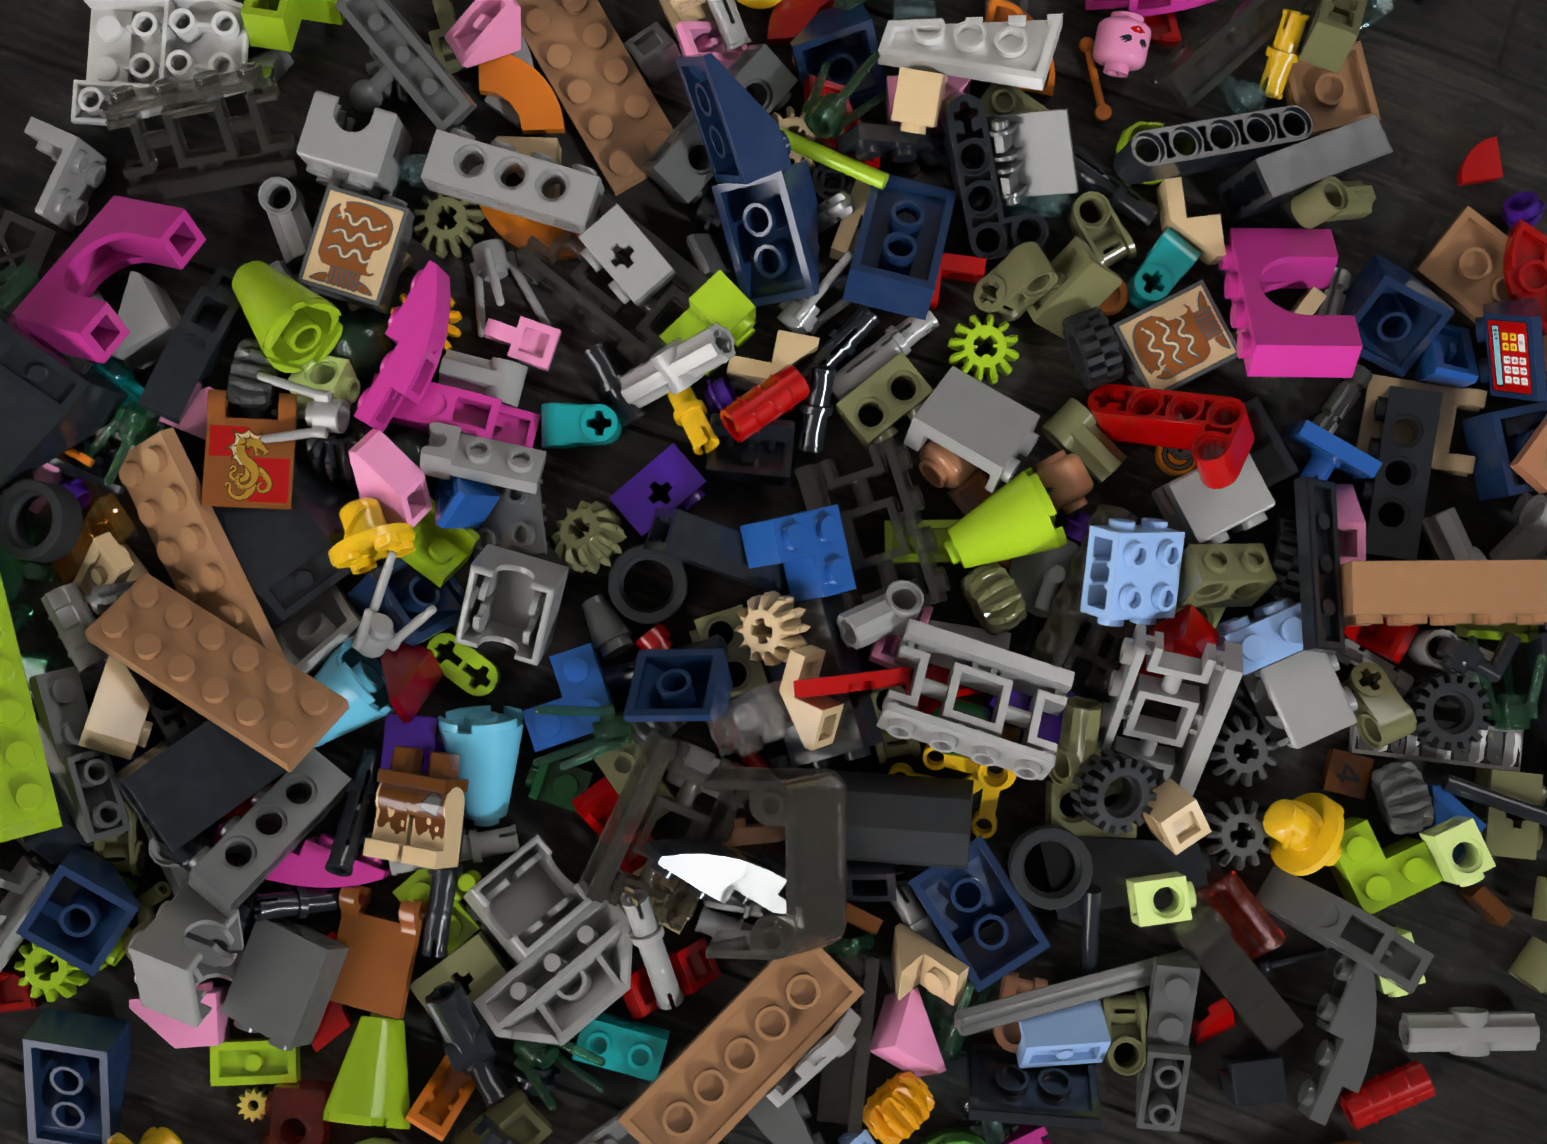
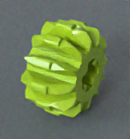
M993 314L986 316L984 325H981L976 315H971L969 318L970 328L959 323L955 328V332L960 338H951L948 341L949 348L959 351L949 357V363L955 365L962 362L964 366L960 370L967 374L969 370L974 372L973 378L980 382L982 381L983 374H985L991 385L996 384L998 381L997 371L1002 375L1008 376L1012 368L1007 361H1016L1019 358L1017 351L1008 348L1018 342L1017 335L1004 337L1003 334L1009 327L1007 321L1002 322L998 329L993 327L995 320ZM985 342L992 347L988 353L993 354V357L988 354H984L982 357L977 356L975 351L978 345L981 346Z
M27 943L20 947L18 951L26 960L16 962L13 967L19 971H25L26 976L19 980L18 985L23 987L32 984L30 997L36 999L45 994L47 1002H55L60 999L61 995L66 998L74 996L77 993L76 985L82 986L89 980V977L81 969L34 943ZM51 958H53L51 961L52 963L55 961L58 962V971H55L57 967H50L49 960Z

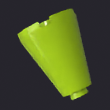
M263 261L246 263L236 271L232 280V289L267 361L275 369L283 373L304 371L301 365L312 359L318 364L336 347L342 335L343 325L339 322V315L341 316V313L332 302Z
M1030 467L1023 470L1010 480L1008 484L1006 483L947 529L949 539L942 542L952 564L961 562L964 569L1058 549L1067 545V538L1063 526L1055 527V514L1057 512L1040 478L1036 473L1033 474V469Z
M371 1012L370 1016H361L325 1106L322 1120L363 1126L410 1129V1122L405 1120L406 1115L410 1111L405 1024L403 1020H396V1018Z

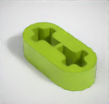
M450 633L438 634L429 641L427 649L432 650L444 675L467 693L473 696H486L497 689L501 676L498 667L474 647L455 642L456 635ZM451 641L454 642L453 652L462 659V662L458 665L454 661L446 659L441 663L438 660L441 652L437 649L440 643L448 645ZM469 664L477 670L487 667L489 671L486 677L491 681L488 686L479 685L475 688L472 685L475 678L465 670L467 665Z

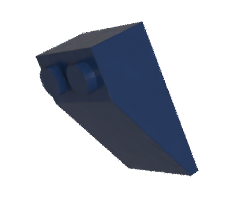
M712 53L683 55L675 58L716 182L746 185L792 166L788 156L791 153V146L786 133L780 130L779 124Z
M807 160L791 163L792 166L746 185L719 183L711 186L740 291L756 307L819 294L818 201Z
M889 175L883 190L871 185L843 300L926 320L935 291L957 191L894 175Z
M1547 401L1490 412L1462 420L1469 456L1476 457L1473 475L1479 502L1535 491L1509 465L1547 415Z
M981 834L970 841L968 869L930 866L908 880L955 958L969 966L967 977L978 993L1051 947Z
M45 1008L22 1039L28 1142L31 1144H107V1139L118 1132L130 1060L129 1021Z

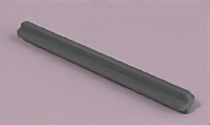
M1184 949L1156 956L1159 958L1193 960L1189 952ZM1154 957L957 1010L954 1013L955 1026L960 1035L967 1036L1149 986Z

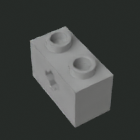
M618 204L612 207L578 237L586 246L580 252L596 272L603 267L614 279L608 286L624 304L632 300L638 307H641L677 275L674 269ZM621 250L627 254L632 253L630 258L634 263L629 268L623 264L618 265L620 259L617 254Z

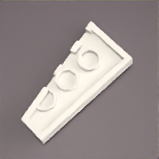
M1063 13L1047 14V20L1026 21V15L1008 16V21L983 22V17H966V21L957 24H945L943 18L889 20L877 51L878 64L1042 91L1063 25Z

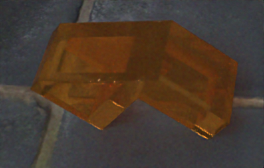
M113 493L98 498L83 518L80 538L72 551L62 559L51 562L64 583L76 578L95 537L110 532L118 544L122 545L136 528Z

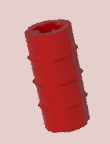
M788 364L775 374H770L769 378L757 386L754 385L753 389L741 397H736L735 401L721 409V421L735 440L743 442L754 433H759L760 429L770 422L776 421L779 416L789 409L793 410L795 405L807 398L810 393L808 384L794 366Z
M1414 1060L1400 1067L1395 1066L1393 1070L1382 1075L1376 1074L1375 1078L1362 1083L1359 1093L1349 1089L1340 1092L1338 1099L1352 1127L1358 1130L1372 1123L1377 1124L1379 1120L1392 1114L1397 1115L1399 1111L1417 1106L1418 1103L1432 1098L1436 1094L1427 1071L1420 1062Z

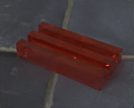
M1234 870L1226 873L1223 878L1219 877L1213 880L1210 885L1201 887L1197 892V896L1248 961L1281 946L1286 939ZM1216 893H1218L1222 897L1225 903L1232 910V915L1224 906V904L1220 901V899L1217 897ZM1241 927L1246 928V930L1253 937L1258 946H1255V944L1252 942V940L1248 937V935Z

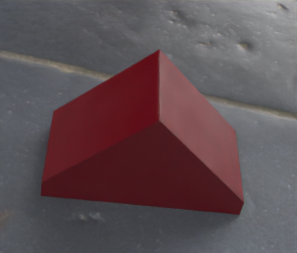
M401 642L396 651L387 648L384 654L380 656L389 701L402 723L405 724L413 720L444 673L432 650L419 645L414 647Z

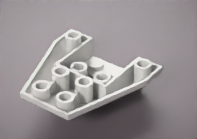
M83 0L91 8L86 80H74L71 109V122L73 124L118 126L245 92L249 39L241 16L243 4L234 0Z

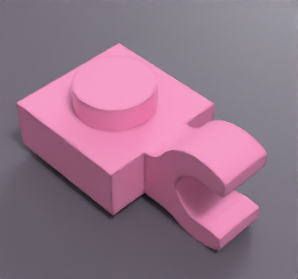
M521 316L517 328L488 318L483 335H486L485 338L491 341L510 345L507 354L508 358L548 371L562 332L560 329Z

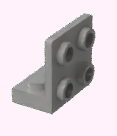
M31 116L24 132L38 142L35 147L37 150L51 156V160L56 162L35 208V212L61 229L74 233L76 227L81 225L87 217L89 210L88 201L94 188L99 187L105 178V165L108 159L79 137Z

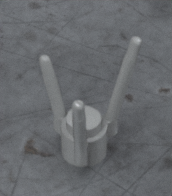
M490 239L474 245L471 249L474 262L470 264L474 279L478 336L480 338L486 336L483 335L486 327L483 278L484 281L491 283L496 304L503 306L504 297L500 279L508 275L507 269H510L539 321L542 324L551 326L542 306L517 264L514 251L506 252L504 242L501 239Z
M847 251L839 262L835 264L819 284V294L810 296L808 299L805 297L781 302L778 307L782 309V312L778 315L777 319L793 333L806 335L809 332L814 336L824 323L851 303L842 298L816 318L820 309L815 304L851 261L853 253Z
M263 372L257 373L258 380L314 399V401H310L307 404L306 410L298 409V419H305L307 425L312 428L263 435L261 438L263 443L311 437L327 438L329 432L344 433L347 430L350 420V408L345 399L332 398V392L329 390H317ZM278 408L272 409V416L278 417Z
M393 550L389 551L370 607L364 610L360 626L353 637V648L360 654L370 658L380 657L387 648L396 651L401 642L426 622L437 610L434 605L429 606L397 633L394 632L392 620L388 616L378 613L397 553Z

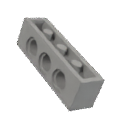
M453 128L450 133L436 129L421 174V179L429 190L577 234H583L594 224L605 190L601 178L596 176L597 172L580 164H573L572 168L558 165L554 158L538 152H532L531 156L515 152L516 149L513 146L497 140H492L491 144L475 140V136L460 129ZM473 161L484 162L482 170L477 174H465V169L469 163ZM515 172L525 174L521 184L514 187L505 185V181L510 174ZM554 184H561L566 187L565 192L558 198L550 199L545 197L547 189Z

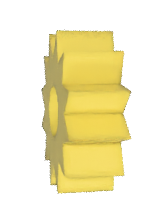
M257 1086L253 1090L246 1089L245 1094L239 1096L241 1102L236 1105L242 1108L238 1114H245L244 1120L250 1117L252 1123L256 1118L263 1120L264 1114L268 1115L270 1113L268 1107L273 1104L267 1101L271 1095H264L265 1089L259 1092ZM252 1100L258 1103V1108L251 1106Z

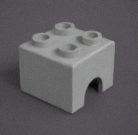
M315 91L296 150L297 154L307 164L306 171L316 175V182L326 187L331 185L341 188L343 183H347L368 192L367 196L381 200V196L384 195L395 197L413 141L398 115L394 112L375 108L368 126L361 131L353 132L356 119L347 117V112L341 110L342 105L338 104L340 97L322 91Z
M1248 454L1238 478L1228 487L1222 489L1206 487L1201 481L1197 468L1152 491V497L1164 519L1168 521V527L1185 532L1183 549H1186L1189 544H1221L1230 539L1227 530L1232 529L1235 534L1256 526L1268 519L1264 511L1275 505V501L1250 454Z
M487 544L471 564L455 642L478 648L483 642H501L513 647L517 651L514 656L515 660L537 666L552 642L569 567Z
M1302 650L1242 676L1263 725L1271 728L1269 734L1270 741H1276L1280 747L1287 745L1290 748L1299 749L1357 722L1353 711L1358 709V704L1352 691L1347 686H1341L1335 673L1340 669L1335 654Z
M538 834L463 896L465 901L517 964L527 958L593 902L578 883H572L563 875L552 859L551 854L553 852Z
M182 888L171 901L167 900L160 906L156 918L144 931L140 930L135 933L128 946V953L131 956L135 973L134 981L138 986L142 1006L193 1027H198L211 1012L212 1007L200 1002L205 997L206 991L197 990L196 987L204 980L215 977L233 981L245 950L238 908L228 918L198 892L187 888Z

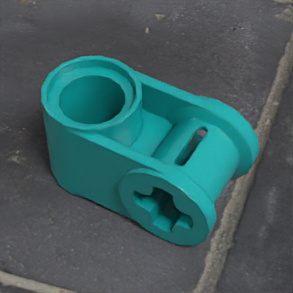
M1168 227L1146 254V259L1126 285L1129 294L1128 302L1133 307L1143 310L1161 301L1169 294L1175 284L1184 277L1202 252ZM1147 281L1154 285L1150 294L1143 289Z
M548 403L541 405L542 448L566 449L579 446H606L616 442L622 434L623 424L619 415L606 405H578L573 403ZM601 415L609 422H612L611 427L604 428L603 435H600L597 430L592 428L593 423L600 421Z

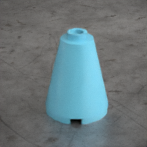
M353 640L344 641L335 649L314 676V679L346 698L349 709L313 747L314 749L388 715L387 713L391 714L395 711L389 701L380 659L360 654L353 648Z
M491 705L453 709L446 712V718L438 717V728L445 752L460 754L458 778L469 779L468 791L464 793V816L467 819L473 820L476 826L496 825L499 823V818L506 816L508 813L525 722L521 709L504 706V714L491 712Z

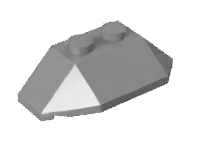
M604 891L533 953L476 999L473 1003L494 1034L500 1038L563 1046L630 989L633 947L629 936V931L632 928L625 911L610 891Z

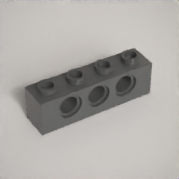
M765 43L749 45L728 69L745 89L748 85L753 88L755 100L768 114L772 110L777 111L787 103L792 95L789 90L798 81ZM692 110L641 166L663 191L677 203L689 204L690 201L692 203L698 201L710 188L708 181L714 176ZM694 146L701 153L700 164L695 169L688 160L689 152Z
M313 748L291 773L287 770L281 774L283 777L273 787L267 784L261 788L251 800L250 804L253 807L243 817L238 814L235 815L220 832L223 838L212 849L207 845L203 847L190 861L189 867L191 870L188 885L228 918L345 796L344 791L347 784L351 782V778L316 749ZM291 792H301L308 798V801L303 804H295L286 795ZM262 822H271L278 827L279 831L273 835H265L259 832L256 826ZM231 853H241L248 858L249 862L244 866L235 867L230 865L225 857Z

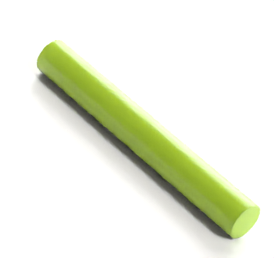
M780 127V130H783L789 139L791 151L881 190L885 188L889 179L888 173Z

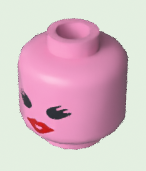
M1114 11L1111 13V17L1105 18L1099 23L1093 47V59L1101 66H1104L1103 73L1106 75L1124 78L1128 76L1129 71L1138 70L1145 65L1151 39V29L1143 23L1144 18L1141 15L1127 11Z

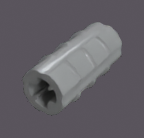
M77 583L62 585L46 593L41 598V601L49 615L48 619L53 622L59 634L58 638L65 645L68 657L77 666L79 674L84 675L104 667L109 654L90 643L86 638L84 631L97 618H94L88 602L84 599Z

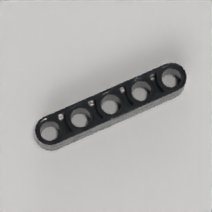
M1289 105L1144 130L1137 133L1117 153L1113 162L1114 170L1117 176L1124 182L1139 184L1249 164L1257 158L1307 139L1312 133L1313 121L1310 114L1304 108L1297 105Z

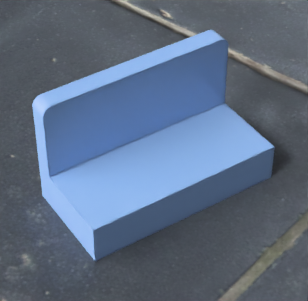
M1100 999L1018 1021L1022 1037L1016 1051L1019 1069L1103 1062L1111 1039Z

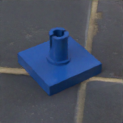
M1309 420L1288 423L1282 433L1286 442L1311 456L1299 478L1306 476L1327 481L1333 469L1350 479L1374 478L1382 465V462Z

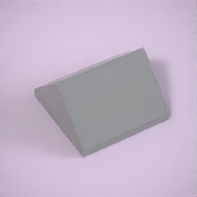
M130 272L118 312V317L126 325L130 333L111 356L141 370L158 362L181 319L167 291L138 272Z
M335 583L288 619L272 628V631L287 662L314 678L335 649L344 641L353 640L360 626L362 616L338 583Z

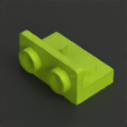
M430 497L432 509L413 527L416 535L413 541L416 550L400 558L440 588L468 561L480 539V535L473 529L442 528L436 525L435 501Z

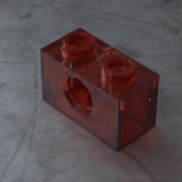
M300 1079L297 1083H278L274 1086V1090H270L267 1095L265 1106L266 1117H271L270 1134H265L262 1144H330L332 1122L322 1119L335 1082ZM290 1118L298 1119L304 1124L305 1136H296L289 1130L288 1120Z

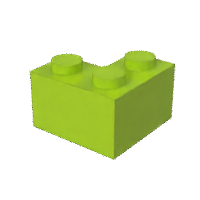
M244 0L241 16L250 46L292 52L302 19L343 25L345 17L335 6L339 0Z
M719 270L689 298L690 308L659 337L663 346H666L678 338L684 341L712 324L717 323L723 328L727 327L735 339L734 345L739 348L755 332L753 326L756 323V306ZM718 366L717 368H715V369H713V370H710V371H708V372H706V373H704V374H705L706 376H709V375H711L716 369H718L720 366Z
M1353 816L1344 820V833L1340 843L1342 853L1339 860L1329 867L1345 901L1369 914H1374L1443 881L1425 841L1406 837L1381 849L1368 820Z

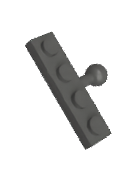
M339 0L335 4L337 9L384 64L370 80H358L351 86L349 101L356 111L363 114L373 113L374 109L379 108L382 104V92L395 79H397L438 130L450 133L451 129L456 128L477 107L476 103L390 0Z

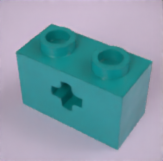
M602 1012L580 1031L572 1059L653 1081L658 1076L670 1031Z

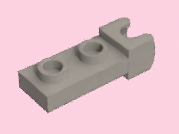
M432 422L430 424L429 446H424L421 449L420 469L427 476L450 480L451 476L536 494L545 464L546 451L461 433V427Z

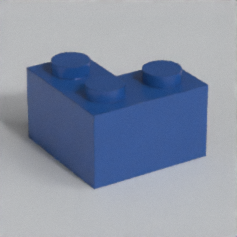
M838 504L740 526L749 569L783 563L790 596L794 597V602L824 598L856 589Z
M592 643L550 656L549 658L562 698L522 711L535 752L621 724L611 692L605 683L604 671L598 653L595 652Z

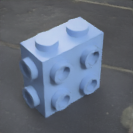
M1110 518L1108 525L1090 526L1080 612L1098 617V624L1112 627L1124 626V620H1130V622L1136 624L1155 625L1156 618H1175L1185 532L1167 528L1168 521L1157 518H1142L1141 525H1135L1136 521Z
M1287 598L1277 602L1273 600L1252 609L1254 617L1250 619L1246 615L1219 623L1216 627V630L1219 632L1216 650L1221 651L1224 641L1242 644L1244 672L1242 676L1302 651L1301 602L1289 604Z

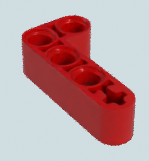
M1118 384L1099 386L1088 396V407L1096 420V426L1110 440L1191 450L1202 483L1212 489H1222L1236 481L1254 443V433L1245 405L1237 398Z

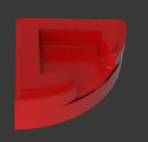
M1175 12L1142 16L1144 18L1143 23L1151 29L1150 42L1161 46H1176L1180 44L1182 39Z
M1497 136L1480 142L1468 152L1457 172V186L1498 181L1503 177Z
M2 969L0 972V1013L34 1009L41 1006L40 997L36 999L30 997L32 984L23 987L18 985L19 980L25 976L16 971Z
M1222 998L1208 1007L1207 1010L1210 1015L1200 1022L1196 1019L1193 1021L1191 1035L1197 1045L1235 1027L1234 1011L1226 998Z

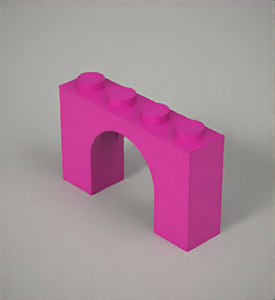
M114 195L12 313L16 316L14 323L22 332L49 350L105 364L130 331L108 302L91 298L97 287L115 272L138 263H152L182 270L206 241V238L184 208Z
M1230 228L1227 244L1225 245L1226 255L1218 261L1219 270H1224L1226 274L1224 295L1226 299H1231L1232 302L1230 323L1232 328H1237L1238 330L1237 356L1239 359H1244L1247 377L1352 378L1363 347L1355 316L1303 315L1293 313L1277 306L1264 294L1271 290L1286 288L1310 289L1314 286L1317 289H1329L1338 261V253L1331 229Z

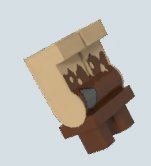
M395 745L390 768L378 769L377 782H380L376 792L377 812L372 838H365L363 856L394 862L401 861L404 864L430 869L458 867L465 807L464 793L468 791L469 779L458 778L460 754L431 751L428 772L421 771L423 748Z

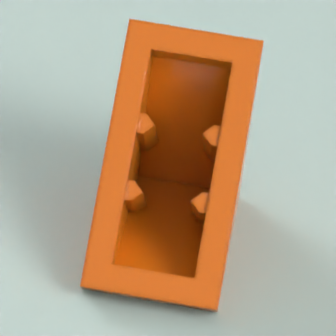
M446 1054L406 1115L405 1120L442 1142L476 1088L470 1075L465 1076L463 1071L457 1073Z

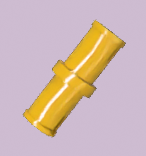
M1283 9V15L1273 45H1268L1265 55L1269 57L1259 87L1256 90V93L1274 99H1282V93L1292 64L1298 62L1300 54L1297 53V49L1306 22L1310 17L1307 14L1302 15L1301 12L1290 9Z
M691 386L675 395L671 392L667 393L675 410L673 413L674 420L678 426L684 428L693 446L694 453L702 455L703 450L701 446H703L706 454L713 451L719 445V439L715 436L705 416L707 408L703 401L696 398Z

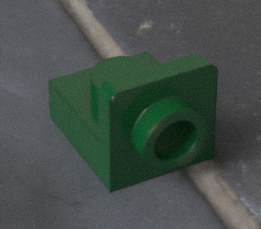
M549 756L542 757L540 764L533 762L525 783V786L531 788L528 798L536 801L542 800L577 812L571 801L590 787L594 772Z

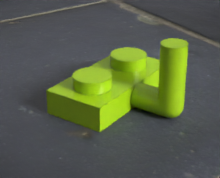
M429 868L417 870L392 892L400 902L402 900L413 901V899L429 900L432 875L428 872ZM476 870L468 871L457 881L447 956L480 929L481 924L478 921L475 922L466 912L465 905L461 902L463 896L481 881V874Z

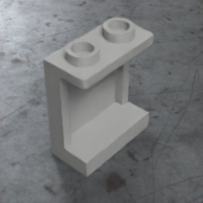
M952 366L913 416L903 444L918 452L927 439L934 441L989 473L990 478L985 489L993 493L1001 480L1007 484L1010 482L1021 463L1017 459L1018 456L1021 454L1027 457L1039 437L1033 431L1040 415Z

